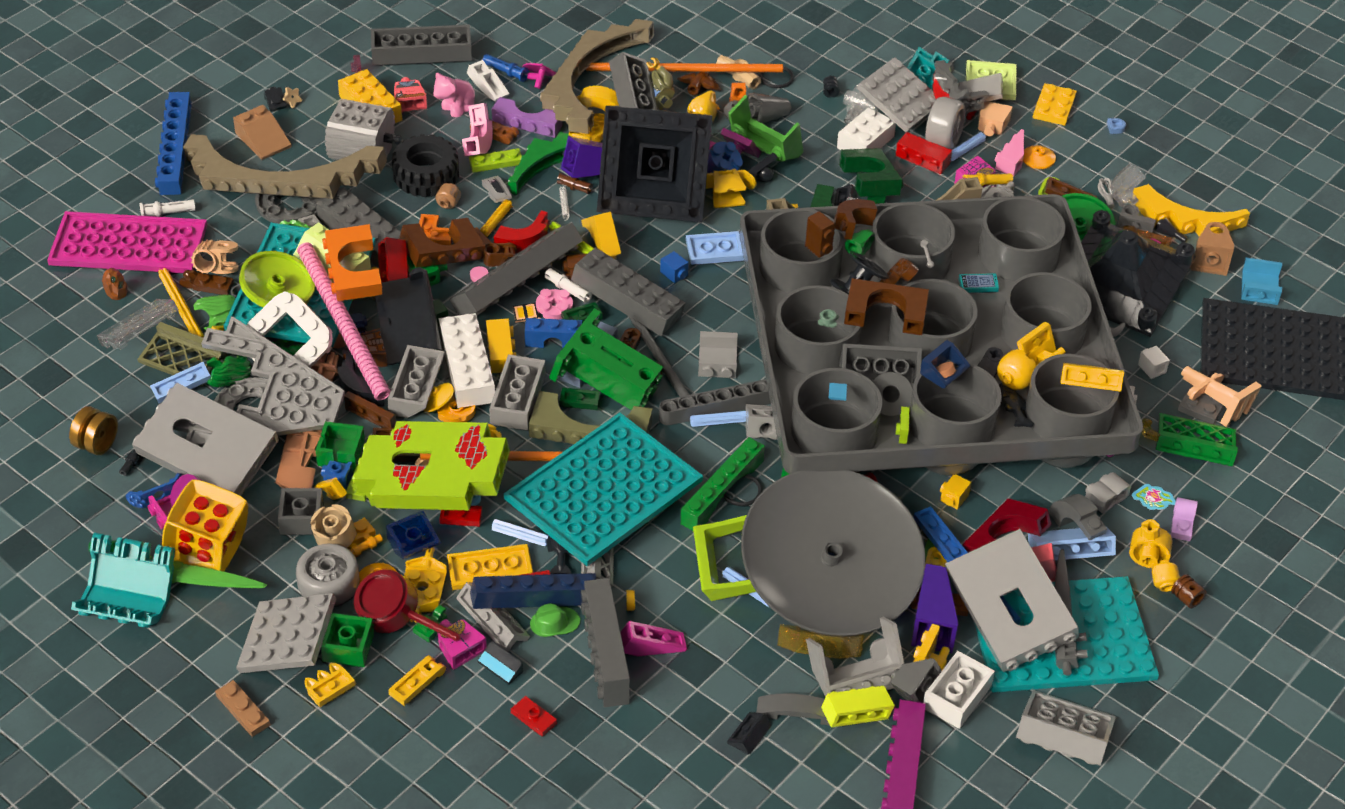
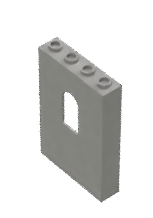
M176 383L173 388L169 389L164 401L157 406L151 419L146 421L141 433L136 435L132 445L137 454L176 474L198 476L202 481L214 484L241 496L279 439L276 431ZM186 419L211 431L212 434L203 447H200L176 435L173 432L174 424L179 420Z
M1020 529L945 563L952 583L1002 672L1014 670L1020 664L1026 661L1031 662L1043 653L1053 652L1058 646L1072 643L1079 637L1078 626ZM1019 588L1034 615L1033 621L1026 626L1017 625L1011 618L1000 596Z

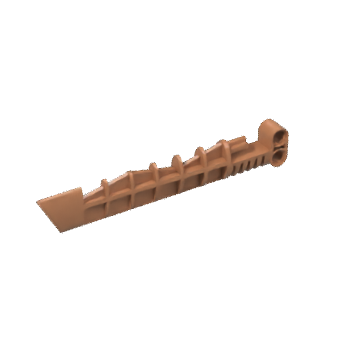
M340 332L332 348L346 346V342ZM331 352V355H328L327 361V353H325L311 367V369L331 382L338 375L337 364L339 355H335V352ZM322 429L287 434L275 481L277 485L282 488H312L316 469L307 466L311 458L316 456L315 450L321 437Z

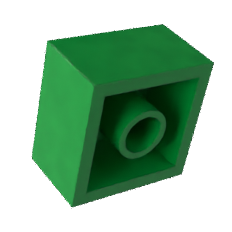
M332 613L321 645L323 662L365 667L374 637L373 618Z

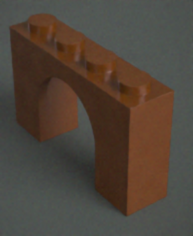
M468 218L452 219L448 234L454 242L453 245H440L431 241L419 223L402 225L399 237L401 240H406L408 255L416 268L481 260L485 249L483 241Z
M852 278L844 324L864 327L866 312L872 305L890 303L899 307L905 315L902 333L922 335L929 289Z

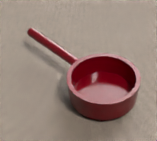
M383 569L369 574L362 580L355 592V610L359 617L373 618L374 632H394L405 626L412 619L454 641L461 639L459 633L415 612L418 605L416 587L409 579L396 571Z

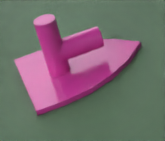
M526 63L523 65V67L531 71L527 74V78L536 80L534 87L537 89H541L544 75L553 76L556 74V72L543 64Z

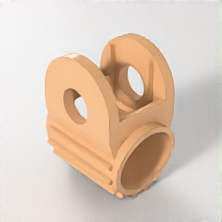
M223 240L202 241L201 244H198L191 257V263L194 265L193 268L207 274L208 272L215 274L237 272L239 265L236 262L226 261V253H233L238 250V244L233 241ZM200 252L209 253L213 261L205 260Z

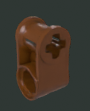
M487 243L483 252V263L488 267L500 266L508 260V257L512 258L516 255L517 246L513 243Z

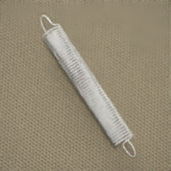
M566 190L560 191L563 218L570 216Z

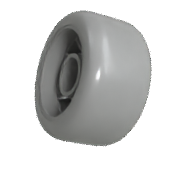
M939 97L935 100L926 125L927 141L951 150L956 147L965 121V105L962 101L948 97Z
M321 544L308 549L300 557L296 566V579L300 594L303 597L333 593L336 597L334 606L347 602L354 596L360 582L358 562L354 554L338 544Z

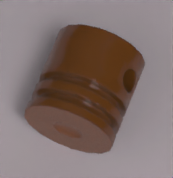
M1188 574L1181 576L1171 589V593L1190 609L1200 604L1207 593Z

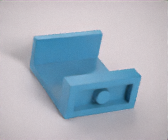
M1246 258L1242 270L1241 300L1278 305L1282 293V287H1279V274L1282 263Z

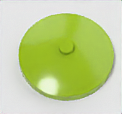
M263 251L251 255L243 263L239 274V283L245 295L252 302L263 308L275 296L283 292L295 294L307 304L311 300L315 289V284L304 263L290 254L279 251Z

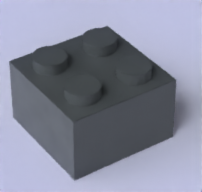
M281 488L278 512L280 535H313L311 518L318 509L324 507L322 488Z

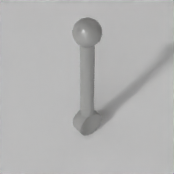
M922 240L920 246L924 248L928 261L927 267L933 268L934 262L931 261L927 248L928 241Z

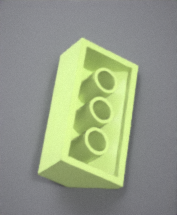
M318 222L305 231L298 247L306 242L311 243L328 273V268H331V266L326 264L325 253H328V250H324L322 239L325 238V230L329 229ZM296 249V251H295V253H294L293 256L296 257V258H298L299 260H301L299 254L297 253V249ZM363 252L349 254L340 262V265L349 271L371 270L370 257Z

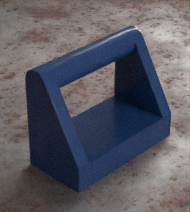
M946 340L922 360L920 374L944 389L969 369L970 364L956 346ZM948 359L959 366L956 368L955 373L947 378H943L936 369L937 366L945 363Z

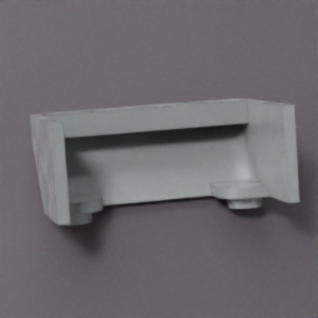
M884 616L880 617L883 638L877 639L871 644V658L834 669L832 661L824 656L822 645L811 638L806 639L812 671L825 697L827 693L863 689L871 686H885L886 690L894 688L890 683L891 676L896 669H899L904 664L898 628L895 622Z

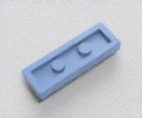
M201 362L150 387L158 403H162L169 389L173 388L176 383L192 389L206 383L207 380H210L211 376L204 362Z

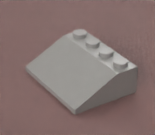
M1033 690L1022 714L1016 738L1021 739V741L1027 744L1040 745L1045 750L1061 752L1070 758L1082 759L1091 765H1101L1116 716Z

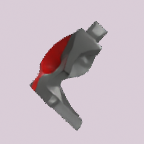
M945 60L935 62L932 90L936 99L948 97L962 101L965 105V116L970 112L985 108L984 101L989 97L987 91L969 92L968 89L960 90L958 88L960 83H957L958 79L951 74L954 71L953 63H946Z

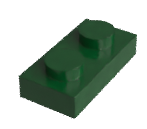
M596 302L561 311V317L563 320H582L583 323L594 308L600 312L601 310ZM602 312L598 318L599 320L602 319Z
M562 387L559 406L598 410L600 391Z

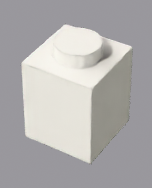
M1157 346L1141 351L1138 365L1152 379L1167 372L1170 360Z

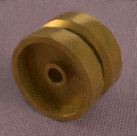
M91 406L82 408L72 421L69 431L70 443L74 447L87 450L92 454L103 455L109 450L116 438L118 430L117 418L112 414L101 412L99 409Z

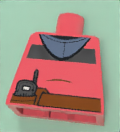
M404 77L401 79V82L395 83L394 98L401 104L402 112L427 109L426 94L419 80H410V78Z

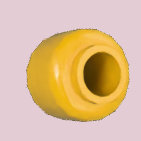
M1169 560L1159 561L1152 568L1154 586L1163 592L1171 591L1174 583L1180 578L1178 566Z

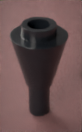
M1167 217L1164 220L1161 218L1155 226L1157 233L1176 238L1182 243L1187 240V237L1178 232L1177 228Z

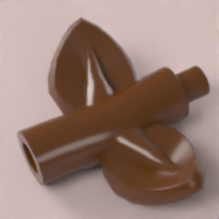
M691 72L677 78L678 81L689 84L687 90L691 95H696L701 87L715 91L722 90L719 84L710 77V72H699L698 74Z

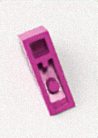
M629 621L620 632L625 654L647 656L685 652L687 650L683 632Z

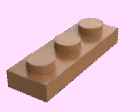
M234 680L215 691L216 697L252 737L270 726L269 719Z

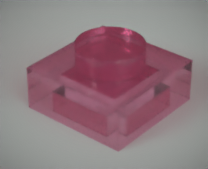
M353 55L354 62H351V72H355V74L361 71L360 55Z

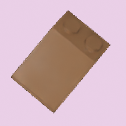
M264 105L233 117L235 133L261 160L292 147L276 119Z

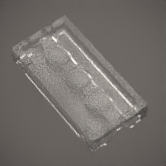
M156 299L98 334L97 338L102 346L106 348L112 346L114 349L119 347L121 350L128 346V341L166 318L170 320L175 317V312L179 311L174 300Z

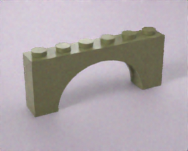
M539 391L529 422V437L575 444L601 425L583 424L569 418L559 407L558 394ZM633 406V409L626 417L649 434L652 425L653 409Z

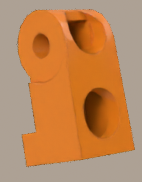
M731 83L729 102L734 100L740 101L746 95V84Z

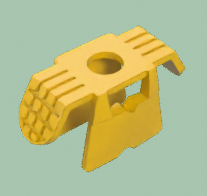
M732 169L714 171L707 174L706 189L713 188L714 208L745 205V200L739 191L746 190V187L750 190L756 188L755 178L746 170Z

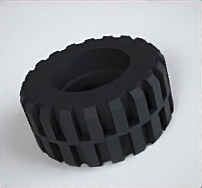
M425 134L418 137L412 136L410 139L403 140L402 144L399 143L392 154L394 181L400 189H403L407 194L411 193L412 196H436V193L443 184H456L458 180L459 159L457 149L450 141L431 134L429 136H425Z

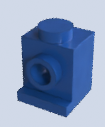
M330 460L328 465H323L321 476H323L324 481L336 477L343 488L347 490L353 476L352 462L345 464Z

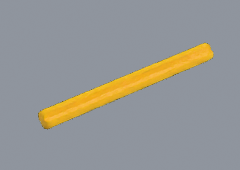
M160 269L158 271L159 277L189 332L204 338L199 325L168 269Z

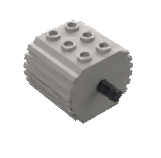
M346 99L340 100L328 121L325 131V146L328 157L340 160L366 146L384 147L387 158L393 141L396 145H399L402 137L399 135L394 137L395 116L393 115L394 111H392V108Z

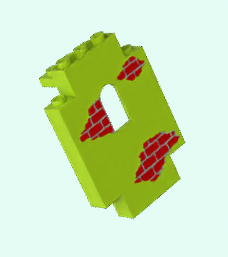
M397 421L394 429L391 431V435H369L367 443L363 446L362 457L358 460L357 471L353 474V483L356 484L358 492L365 493L371 506H376V508L469 510L474 495L497 496L510 450L506 438L491 437L488 423ZM401 453L431 454L428 466L396 465L393 463L394 457Z

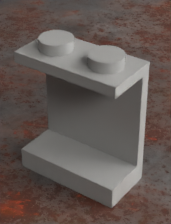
M700 331L698 376L736 378L738 333Z

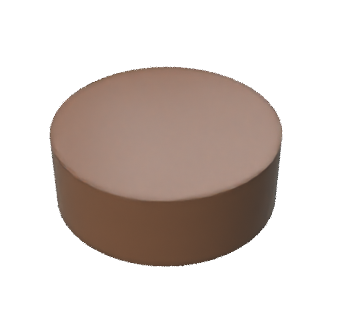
M946 362L936 367L943 378L952 376L956 371L952 362Z

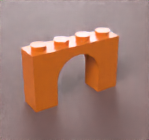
M370 224L325 230V238L322 239L323 248L328 250V253H325L326 264L331 266V268H328L329 279H333L334 283H330L332 294H336L337 301L382 295L379 269L356 272L349 271L340 265L341 260L349 254L373 250Z

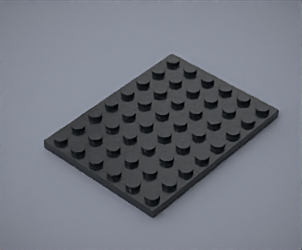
M1203 298L1200 373L1210 378L1215 373H1221L1224 375L1221 383L1249 386L1257 382L1262 386V389L1345 400V317Z

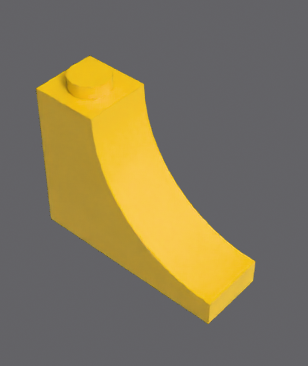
M611 212L581 220L582 226L590 232L597 249L617 259L616 255L621 254Z

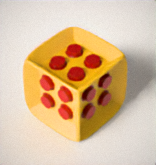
M191 480L184 487L169 512L163 529L162 546L175 548L174 561L224 572L236 553L246 529L248 517L247 501L240 495L201 480Z

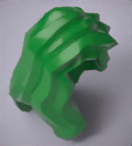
M238 355L236 358L227 356L223 363L218 358L213 357L207 360V366L213 368L210 380H207V382L212 387L236 384L235 381H240L250 376L251 362L248 360V357Z

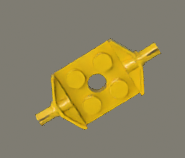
M430 546L426 548L425 556L405 562L404 577L409 579L416 587L418 605L415 612L420 614L421 612H432L439 605L447 573L446 565L433 558L435 548L431 547L430 549ZM421 586L427 587L424 591L418 590Z

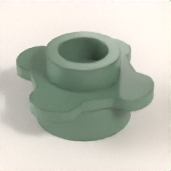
M831 309L823 310L820 313L818 325L835 328L839 315Z

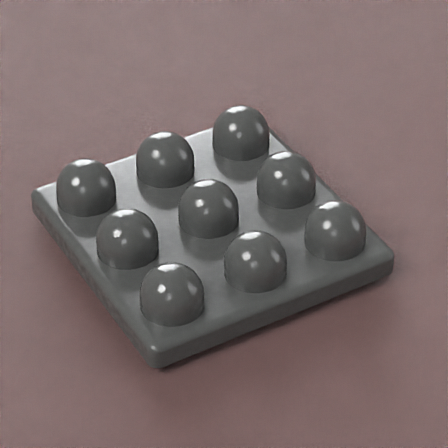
M1056 194L876 204L878 210L873 226L856 224L853 233L861 230H870L875 233L873 244L863 256L876 263L886 273L901 258L911 261L919 268L917 274L911 280L905 281L900 278L895 285L929 289L922 335L902 333L905 315L899 307L890 303L872 305L866 312L864 327L844 324L848 294L833 287L830 280L838 279L846 283L850 277L849 273L858 266L845 249L847 239H844L840 230L835 229L832 252L820 258L812 253L813 251H810L808 247H805L808 217L821 211L834 222L838 206L752 210L741 215L739 237L782 466L787 473L845 470L860 473L861 471L926 467L934 473L952 476L966 473L980 463L1042 460L1054 467L1073 468L1088 462L1094 456L1129 454L1138 448L1143 424L1125 371L1121 391L1060 383L1063 363L1124 370L1076 226L1064 197ZM922 240L928 241L927 248L931 261L934 262L933 268L927 267L928 261L925 251L920 246ZM996 273L999 290L998 292L968 293L959 285V274ZM873 276L870 281L879 282L881 278ZM831 309L839 315L835 328L818 325L820 313L823 310ZM1043 322H1047L1051 325L1056 350L1062 347L1065 350V354L1054 355L1040 362L1032 373L1030 385L1024 389L1015 390L1026 401V411L1021 410L1024 417L1034 423L1033 427H1015L1016 417L1014 413L1007 411L1005 406L1001 404L999 384L1002 382L999 380L998 375L996 374L994 379L991 374L977 365L989 348L997 347L1002 350L1005 356L1011 350L1018 349L1017 341ZM948 340L956 346L968 361L970 368L944 389L920 373L917 375L912 387L909 407L907 444L899 443V435H895L896 423H900V415L885 416L881 414L882 396L877 386L869 378L858 372L839 368L843 344L922 348V363V360ZM830 383L847 384L846 401L829 399ZM887 386L882 393L884 400L889 403L896 402L900 396L898 389L894 386Z

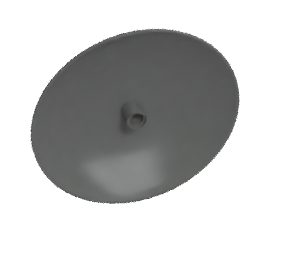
M845 470L825 472L797 471L788 474L769 485L756 498L749 509L742 529L741 553L743 564L749 580L758 595L782 618L811 632L830 636H854L877 630L882 627L880 617L884 616L893 621L908 608L922 583L925 568V551L923 540L914 518L905 505L891 491L871 478L859 473Z

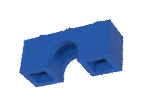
M526 318L525 347L544 348V341L546 339L557 338L562 342L563 349L582 325V320Z

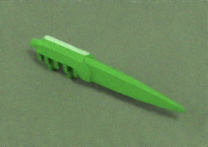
M179 561L173 562L172 583L179 582L229 588H265L267 586L265 583L243 576L187 565Z

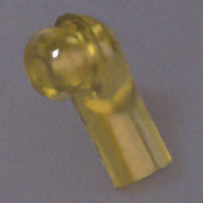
M1143 418L1142 434L1146 438L1157 442L1158 432L1152 429V420Z

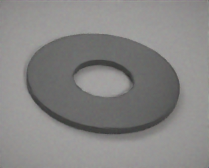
M887 372L873 380L882 396V415L898 416L901 414V407H910L913 389L910 382L904 376L894 372ZM887 386H894L899 391V399L894 403H889L883 398L882 393Z

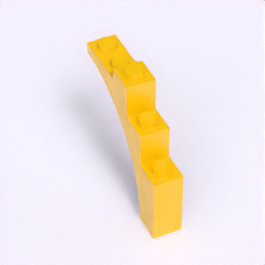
M1149 184L1134 188L1131 199L1133 205L1139 208L1140 213L1144 217L1156 219L1154 227L1161 218L1164 220L1167 217L1177 228L1178 232L1183 235L1195 231L1200 237L1210 222L1223 223L1228 228V231H1233L1247 226L1250 212L1247 209L1233 212H1206L1191 209L1165 198ZM1219 227L1210 228L1213 233H1223V230Z

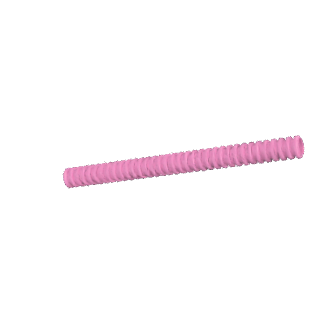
M309 242L301 244L297 248V253L317 287L355 362L358 364L376 400L386 399L390 395L391 390L388 388L384 377L381 375L344 303L337 301L336 294H332L330 283L333 282L329 279L328 273L313 245Z

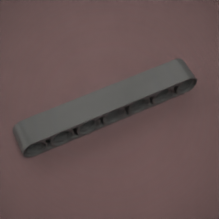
M763 379L664 400L659 405V421L663 425H673L690 421V416L740 411L745 409L746 404H771L767 381Z

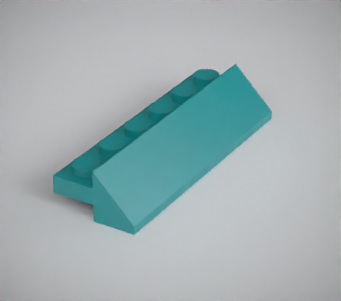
M918 47L907 68L932 90L935 62L945 60L948 63L949 59L938 52L931 55L921 47Z

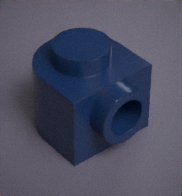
M361 312L349 314L359 333H365V326L368 325L366 316H362Z

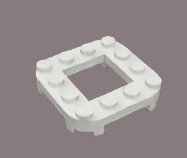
M288 292L278 294L246 325L264 337L288 313L311 337L293 357L311 368L325 353L331 351L333 341L332 330L310 309L302 298Z

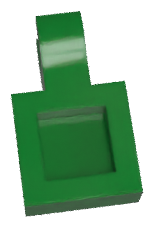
M438 605L431 617L427 614L425 617L440 624V622L447 618V615L444 613L446 608ZM420 623L413 627V633L429 643L438 635V632Z

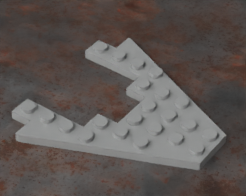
M231 317L226 331L207 328L201 343L202 348L255 358L251 370L252 375L268 378L258 408L239 404L237 413L276 431L277 436L323 429L325 421L336 423L345 396L343 389L234 317ZM186 419L177 421L173 426V430L188 433L186 440L200 447H203L212 434L211 431Z

